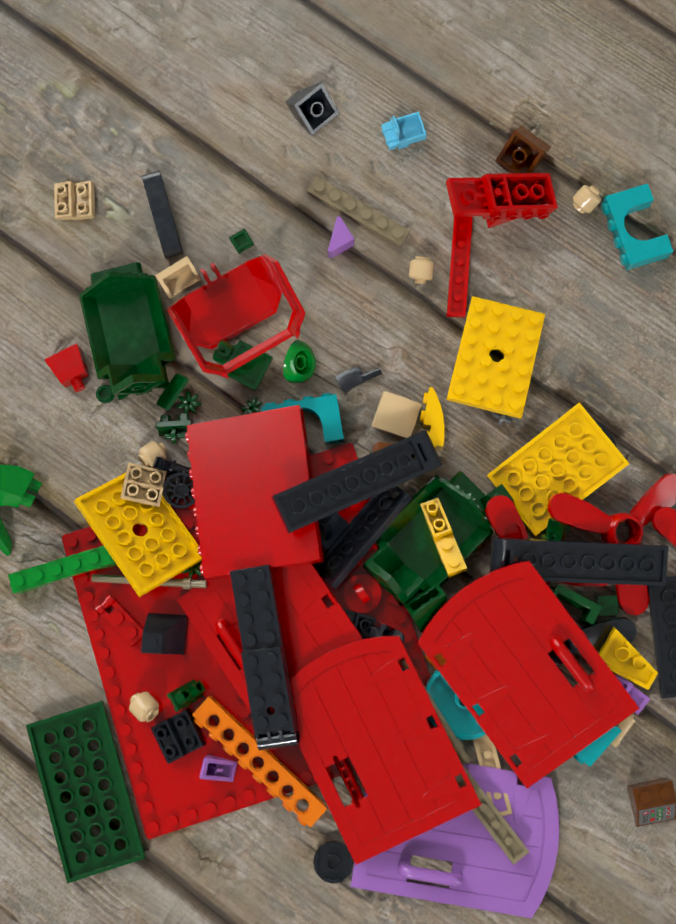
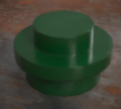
M101 385L96 391V398L101 403H110L115 398L110 385Z

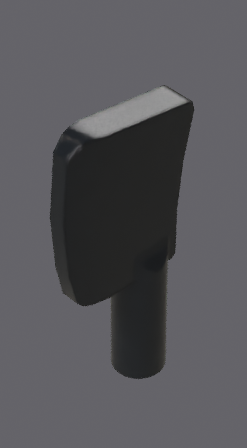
M357 367L346 370L336 375L335 378L342 391L347 393L367 380L382 375L380 368H376L362 374L361 369Z

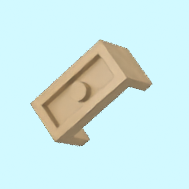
M187 256L155 275L169 299L201 281L198 272Z

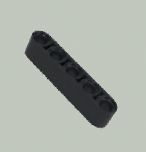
M160 171L142 175L165 259L183 254Z

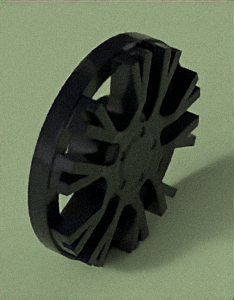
M175 473L168 477L164 483V498L175 508H187L195 503V499L189 495L191 489L188 487L193 485V480L190 484L185 483L186 478H190L188 473ZM180 475H183V483H180ZM176 477L178 483L173 484L170 480ZM167 484L174 486V489L167 488ZM173 491L174 495L168 498L166 492ZM175 496L178 497L175 503L171 502ZM186 496H188V497L190 498V500H191L190 503H189V502L187 501V499L185 498ZM180 498L184 499L185 505H178Z

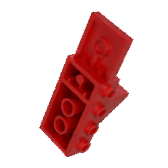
M550 173L485 174L482 177L448 178L446 180L453 217L482 216L483 219H486L488 228L517 218H523V220L531 218L545 219L558 208Z

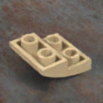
M72 181L54 184L56 220L95 218L94 183L92 181L75 184Z
M383 391L371 427L406 439L412 435L422 404Z
M128 462L120 499L159 507L166 471Z

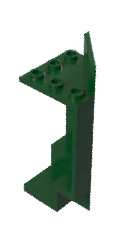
M141 262L92 273L90 275L92 285L85 288L79 294L97 378L109 379L112 394L117 395L118 400L126 399L131 394L139 396L150 393L152 389H166L169 381L165 366L176 359L156 276L143 273Z
M461 471L450 481L445 477L442 479L435 475L412 497L407 506L374 543L378 550L362 567L373 575L376 581L387 592L391 593L401 606L418 590L422 593L436 583L441 587L450 577H448L420 504L439 498L464 562H466L494 534L490 527L491 523L486 515V508L480 501L485 494Z

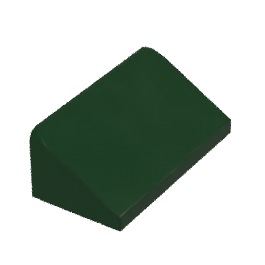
M175 374L156 402V405L166 412L169 411L189 382V379L180 374Z

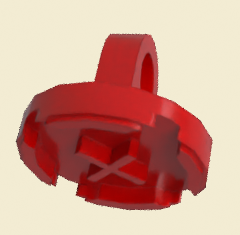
M368 575L351 577L343 589L345 604L357 613L373 611L379 605L382 598V590L379 583Z

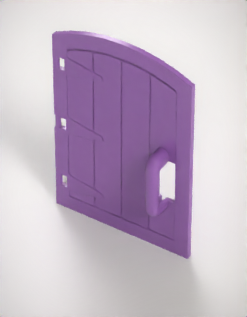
M470 763L463 764L484 793L487 795L486 792H491L493 804L499 812L507 811L503 793L508 794L512 814L504 815L503 818L529 850V853L514 865L472 810L357 865L354 862L351 887L532 918L548 889L558 852L559 813L552 779L545 776L527 789L524 785L517 784L518 776L512 770ZM494 793H501V799L496 800L493 796ZM411 855L452 862L451 873L411 866ZM407 878H408V879H413V880H419V881L437 883V884H442V885H448L449 888H448V887H442V886H436V885L425 884V883L407 881Z

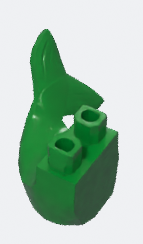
M0 465V506L8 505L18 508L21 504L30 508L36 496L27 493V490L37 494L42 483L33 479L34 473L25 468L13 465ZM0 515V550L6 556H9L12 552V542Z

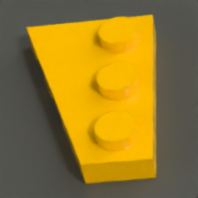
M613 627L599 655L611 671L649 690L658 672Z

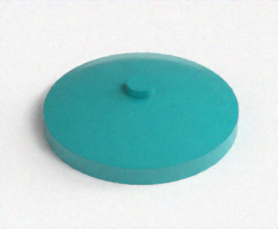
M437 669L428 680L426 689L456 738L471 740L486 735ZM478 703L472 706L479 716L484 712ZM433 716L428 717L431 723L437 727Z

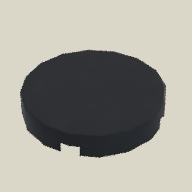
M333 840L319 846L315 852L313 864L315 872L324 882L334 884L342 882L350 875L354 861L347 846L343 842Z

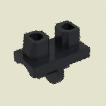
M381 624V628L371 627L369 638L399 636L402 643L405 641L404 634L401 631L388 625Z

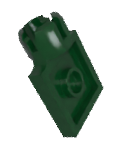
M222 340L217 345L218 350H214L213 360L224 365L253 347L241 340L236 345ZM263 353L227 375L236 382L256 391L273 357Z

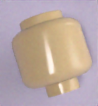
M583 185L573 196V206L582 214L592 212L601 201L599 189L594 185L591 187Z
M416 256L414 260L410 261L409 277L414 279L416 284H426V281L432 280L434 263L430 261L429 257Z
M150 441L139 450L138 459L143 466L156 468L153 467L156 456L167 459V449L163 443L158 444L156 441Z
M149 692L136 693L130 699L129 710L140 722H150L158 715L159 703Z

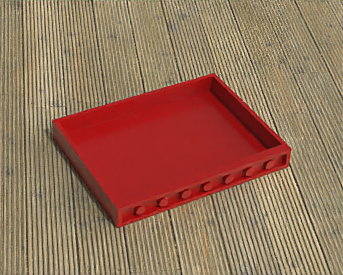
M295 405L187 425L185 438L187 443H189V450L187 451L188 460L191 462L189 475L191 480H193L191 493L196 505L193 511L198 523L196 535L200 541L198 553L202 558L200 572L204 579L213 580L231 577L230 571L269 564L271 570L324 562L319 522L316 521L288 534L272 500L273 495L312 479L304 412L301 406Z

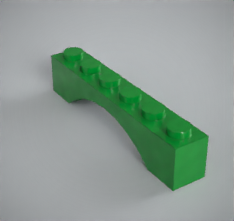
M101 546L8 574L12 593L23 594L72 576L112 567L117 564L106 548Z

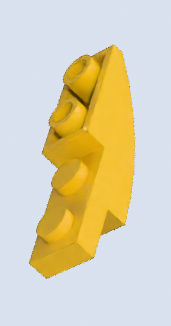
M429 387L428 393L424 392L423 403L426 404L425 411H421L420 422H423L422 428L430 429L427 432L435 449L442 450L444 445L443 412L434 388Z
M439 498L420 504L448 577L467 571L466 564Z

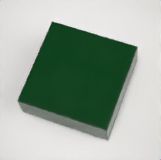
M245 228L229 237L238 254L254 246Z
M617 595L596 596L597 604L602 606L598 616L619 615Z

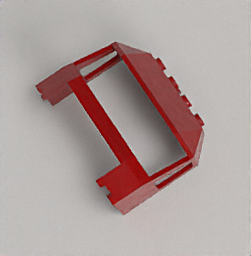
M267 254L248 260L223 275L220 274L214 263L210 264L211 270L217 278L211 281L204 268L201 269L200 272L207 284L185 295L167 309L201 370L225 378H229L227 374L287 339L293 336L298 339L301 324L306 314L278 260ZM283 292L292 309L287 329L224 365L205 361L197 346L212 350L222 340L228 341L277 312Z

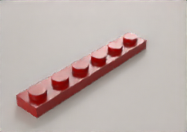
M473 216L454 217L446 317H466Z

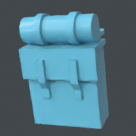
M419 112L399 118L392 116L390 122L381 125L389 150H394L397 147L402 149L408 147L409 144L426 140L427 134Z

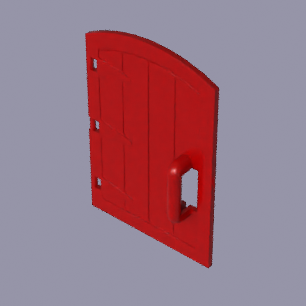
M530 561L499 568L462 588L434 615L418 640L420 647L527 789L640 709ZM568 638L594 672L589 676L563 643ZM550 651H555L578 684L574 687L571 686L548 655ZM438 653H441L447 661L442 666L435 658ZM477 703L484 711L480 716L472 707ZM515 753L522 761L518 766L510 758Z
M313 564L271 570L290 679L302 668L323 654L345 644L363 639ZM231 577L207 580V588H192L178 598L177 601L251 713L241 657L243 648L229 628L238 622ZM326 594L334 604L329 608L322 600ZM218 635H220V637L222 638V640L224 641V643L226 644V646H227L228 649L230 650L231 654L233 655V657L235 658V660L237 661V663H238L239 666L241 667V670L239 669V667L237 666V664L235 663V661H234L233 658L231 657L230 653L228 652V650L226 649V647L224 646V644L222 643V641L220 640V638L218 637ZM270 707V711L274 713V708Z
M379 636L345 644L316 658L290 679L300 734L299 747L355 865L482 805L399 636ZM402 657H404L409 669L404 671L398 662ZM431 715L437 724V727L432 729L426 719ZM347 757H350L368 796L364 797L346 760ZM332 764L336 765L352 798L351 804L344 806L326 768ZM460 773L466 785L459 787L455 776Z

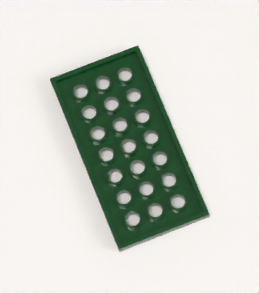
M104 700L27 724L26 729L67 884L145 859L146 853ZM87 720L92 721L94 724V728L90 732L84 728V723ZM68 726L73 727L75 730L72 738L67 737L65 734V729ZM49 732L54 733L56 736L53 744L48 743L46 740ZM93 739L99 743L97 751H93L89 747V743ZM72 746L79 747L80 754L78 757L71 755L70 749ZM53 752H58L61 755L59 763L52 761L51 755ZM97 759L103 760V770L95 768L94 764ZM78 765L85 768V774L82 777L78 776L75 772ZM59 771L64 772L66 775V780L63 783L59 782L56 778ZM102 779L109 781L110 787L108 790H103L100 787ZM83 785L90 787L91 792L89 796L82 795L81 787ZM64 791H68L71 794L70 802L62 800V793ZM109 798L115 802V808L112 810L107 809L105 806V801ZM88 805H93L96 808L94 816L87 814L86 807ZM69 811L76 813L77 818L75 822H70L67 819ZM114 818L118 819L121 823L120 828L117 830L113 829L110 824ZM93 825L101 827V834L99 836H95L92 833L91 828ZM74 831H79L82 834L80 842L73 840L72 833ZM122 838L125 840V849L117 848V839ZM98 845L106 847V855L101 856L97 853ZM79 851H84L87 854L85 862L78 860L77 854Z

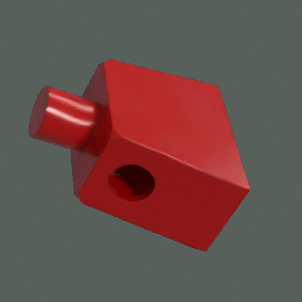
M77 343L44 359L64 387L72 385L75 392L85 389L82 380L89 376L83 351Z

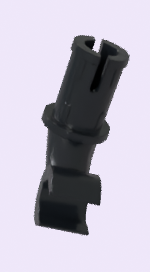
M157 456L153 463V467L166 470L170 475L183 471L189 472L191 467L176 463V460L168 461Z

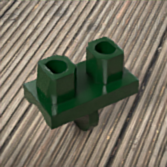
M187 413L178 415V421H172L170 415H161L160 421L156 422V429H158L159 437L165 436V439H172V443L177 444L178 438H184L185 432H187V425L192 424Z
M549 518L546 534L541 535L540 539L565 540V535L570 532L571 527L555 521L553 518Z
M194 679L166 695L174 705L175 712H178L204 697L202 692L205 691V688L200 680L196 682Z

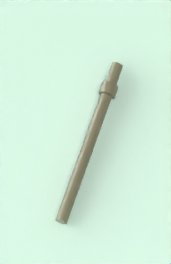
M92 574V582L130 584L125 576ZM184 577L183 579L171 578L159 586L182 587L183 589L207 588L208 582L207 580H193L189 577Z
M402 659L400 662L404 669H409L405 659ZM424 686L457 755L463 764H467L470 759L463 749V743L459 738H456Z

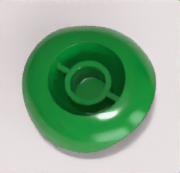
M295 340L286 353L283 375L291 383H302L309 380L314 374L316 358L313 350L307 343Z

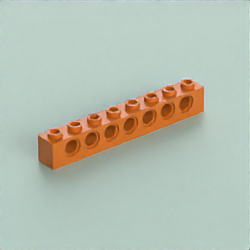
M209 696L192 714L195 717L194 722L199 727H205L210 731L208 735L216 742L219 740L224 745L223 749L230 756L234 754L239 759L237 762L245 770L248 768L254 773L252 777L260 784L263 782L268 787L267 791L274 798L278 796L283 801L282 805L287 811L295 812L298 815L297 820L303 826L308 825L311 828L327 810L328 806L269 750L259 751L255 736L212 696ZM212 715L219 717V725L214 726L211 724L210 717ZM226 729L234 731L233 739L225 737L224 732ZM240 743L248 744V753H242L239 750ZM255 757H261L264 760L262 767L254 765L253 760ZM270 771L278 773L279 779L277 781L269 779L268 773ZM285 785L292 786L294 793L286 795L283 792V787ZM300 799H305L309 806L306 809H301L297 802Z

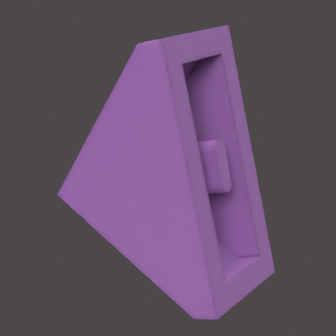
M338 216L328 248L329 258H333L354 246L353 236L342 218Z
M207 755L204 757L199 778L233 782L237 761Z

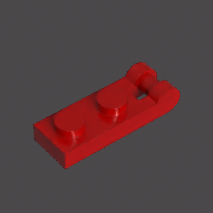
M108 594L101 604L98 603L94 607L131 647L142 638L144 629L112 595ZM110 605L114 607L111 613L106 610Z

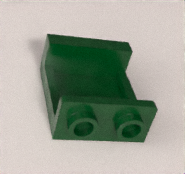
M560 584L550 587L557 598L583 611L578 622L584 625L594 624L602 606Z

